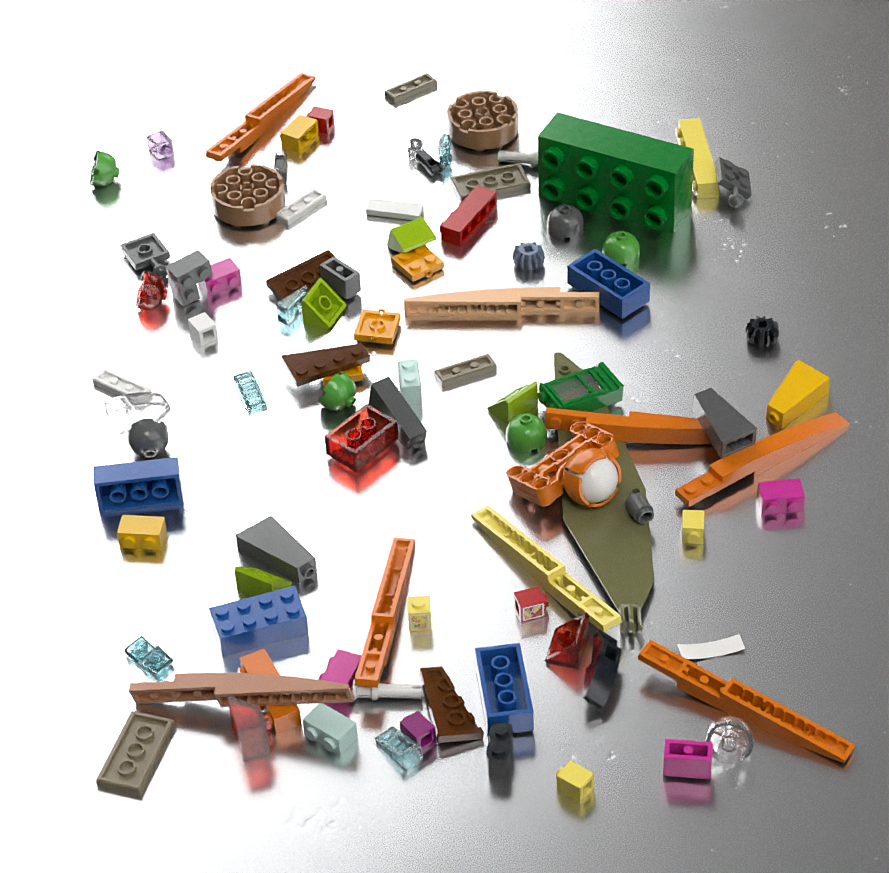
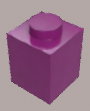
M418 710L400 721L401 738L417 753L436 742L435 726Z

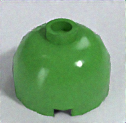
M96 150L93 158L94 164L91 168L90 184L96 187H106L113 182L114 178H118L120 167H117L116 160L111 154Z
M618 231L608 235L605 239L602 253L619 264H626L627 267L639 260L640 246L634 235L625 231Z
M340 371V375L335 374L323 389L325 392L324 397L320 396L318 399V403L329 411L339 412L346 407L351 408L356 401L354 397L356 385L346 373Z
M527 413L519 414L508 423L506 442L509 443V447L512 450L528 454L531 453V450L536 448L540 450L546 445V427L538 416Z

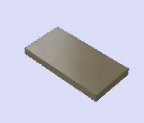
M520 163L450 177V182L460 202L464 201L477 185L497 191V195L531 189V183Z
M131 711L96 779L97 786L141 795L175 727V720Z

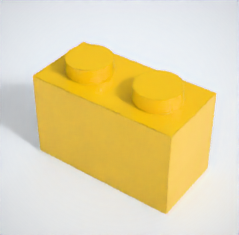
M299 114L280 132L282 148L300 153L319 135L317 120Z
M122 515L117 531L119 547L162 550L167 533L165 518Z

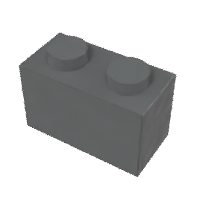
M334 256L320 264L321 278L333 291L345 299H349L361 291L360 272Z

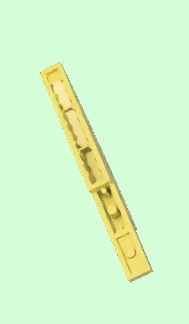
M486 506L471 514V518L514 562L576 617L583 615L603 632L622 622L620 614L567 574L563 563L490 506Z

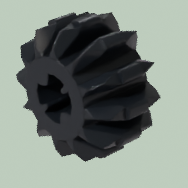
M756 316V319H750L745 328L747 341L751 342L752 345H759V348L761 346L768 347L769 344L774 345L779 337L778 322L773 321V318L767 319L765 316L763 318Z

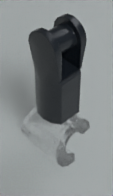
M419 138L410 139L411 147L408 148L409 159L417 160L431 176H434L438 171L442 172L443 168L440 162L433 159L423 149L422 140Z
M275 153L273 169L281 175L283 184H287V153L284 155Z

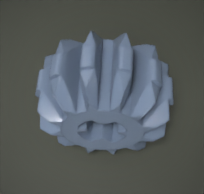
M521 242L520 245L515 246L512 254L515 267L521 268V271L525 269L528 271L531 269L537 270V267H542L545 259L542 245H537L536 242Z

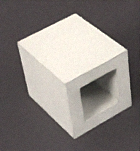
M205 312L188 319L190 335L200 346L218 339L216 324Z

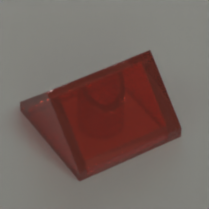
M587 612L555 628L545 658L546 663L579 669L589 639V614Z

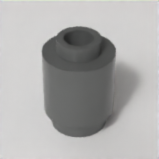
M634 493L627 498L625 506L636 522L646 524L653 519V508L642 493Z

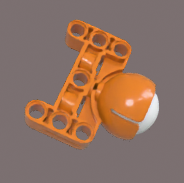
M587 422L573 424L570 427L573 439L530 469L516 465L507 470L506 475L512 491L539 506H548L556 498L564 494L565 488L568 496L579 505L592 508L603 506L615 496L618 491L617 484L621 482V468L616 460L619 456V451L614 436Z

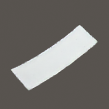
M740 634L707 643L677 644L681 656L685 659L711 658L745 649Z

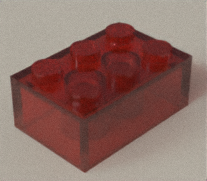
M366 404L324 436L326 454L357 472L398 440L397 421Z

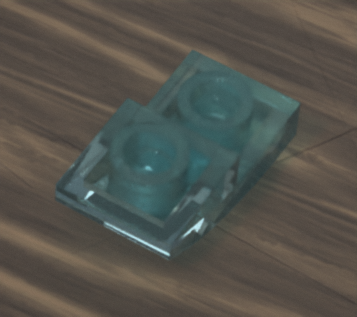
M442 134L438 144V159L443 171L452 160V155L450 154L452 143L448 134Z
M142 635L125 648V653L132 660L155 675L159 674L173 662V659L158 645L154 647Z

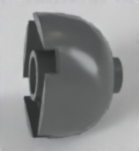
M570 205L554 208L548 215V234L558 240H564V238L570 237V240L580 237L584 231V219L581 212Z
M151 418L134 422L131 425V429L127 430V438L131 450L136 455L146 458H152L161 454L169 441L167 425L162 421L160 423L154 422V419Z

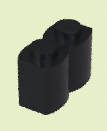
M494 722L490 728V742L486 749L487 774L489 777L505 779L510 772V758L514 750L513 727L511 724Z

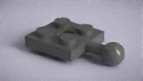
M718 157L715 161L717 184L731 191L728 200L729 204L733 208H739L743 204V198L748 200L752 195L749 172L744 168H739L729 160Z
M155 233L120 244L122 253L135 270L151 265L156 278L163 279L167 276L165 265L159 264V262L169 259L170 252Z

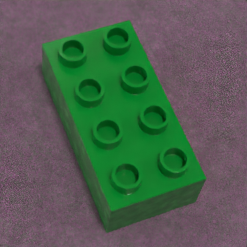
M557 112L538 135L539 196L551 201L576 206L583 210L608 215L618 220H625L647 226L651 229L674 234L692 209L694 149Z

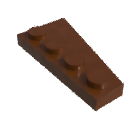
M329 250L324 251L267 279L266 286L288 309L310 291L321 277L320 264L334 255Z
M362 343L281 355V361L296 387L371 362L370 355Z
M442 666L420 668L419 676L432 724L435 726L437 742L483 739L484 732L482 728H478L476 725L475 717L464 706L463 698L457 695L455 686Z

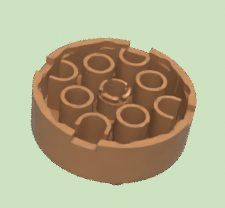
M473 91L460 95L447 108L448 134L455 143L477 151L501 148L513 140L518 133L517 104L509 96H499L495 91Z
M250 164V167L240 168L239 165L230 167L220 172L210 185L214 214L223 222L234 227L267 224L285 206L284 184L281 175L276 170L264 165Z

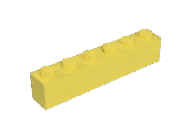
M700 118L678 120V127L675 128L676 138H679L678 144L694 149L692 192H695L697 199L719 197L716 169Z

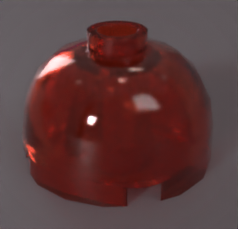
M144 271L140 280L142 281L141 285L138 288L136 308L153 310L160 306L162 300L166 301L168 289H165V283L160 276Z

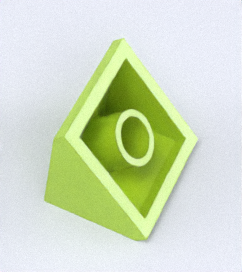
M422 216L390 229L387 247L405 253L437 239Z
M321 277L301 301L303 323L329 329L347 306Z
M533 381L516 388L488 406V411L506 424L513 417L529 412L538 406L537 382Z
M236 566L234 570L237 592L250 597L287 588L292 584L289 580L253 567Z

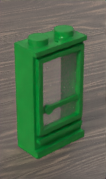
M600 362L598 366L572 373L545 384L539 383L537 396L539 402L548 408L592 412L622 401L624 385L604 362Z

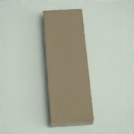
M425 73L385 90L384 95L392 103L396 104L437 86V80L428 73Z
M488 353L434 370V376L443 388L496 371L497 365Z

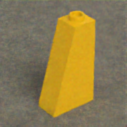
M797 360L768 402L766 420L781 429L786 427L829 393L830 377Z

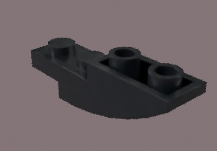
M600 629L594 634L591 664L585 669L583 699L589 704L602 709L613 687L622 649L617 647L616 639Z

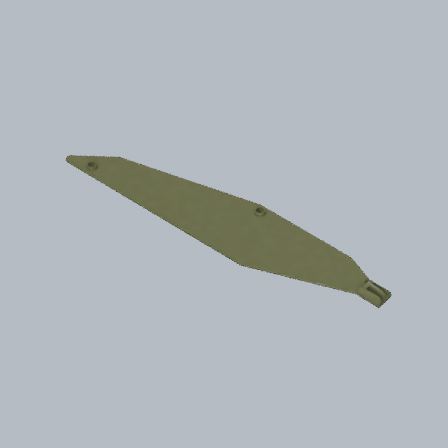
M556 352L554 354L555 379L582 370L563 353ZM596 382L588 384L594 388V392L600 390ZM582 386L559 394V396L566 402L589 393L586 387ZM608 406L592 411L594 413L611 414ZM558 430L560 448L573 439L571 431ZM615 441L619 451V456L616 460L621 468V482L617 484L618 491L615 496L603 506L592 508L577 504L568 496L564 488L562 512L565 524L618 610V614L621 615L620 633L624 634L625 622H627L628 634H633L634 621H636L637 634L642 632L641 609L654 583L649 522L640 524L634 520L627 510L625 502L634 493H642L646 499L647 497L645 486L625 443Z

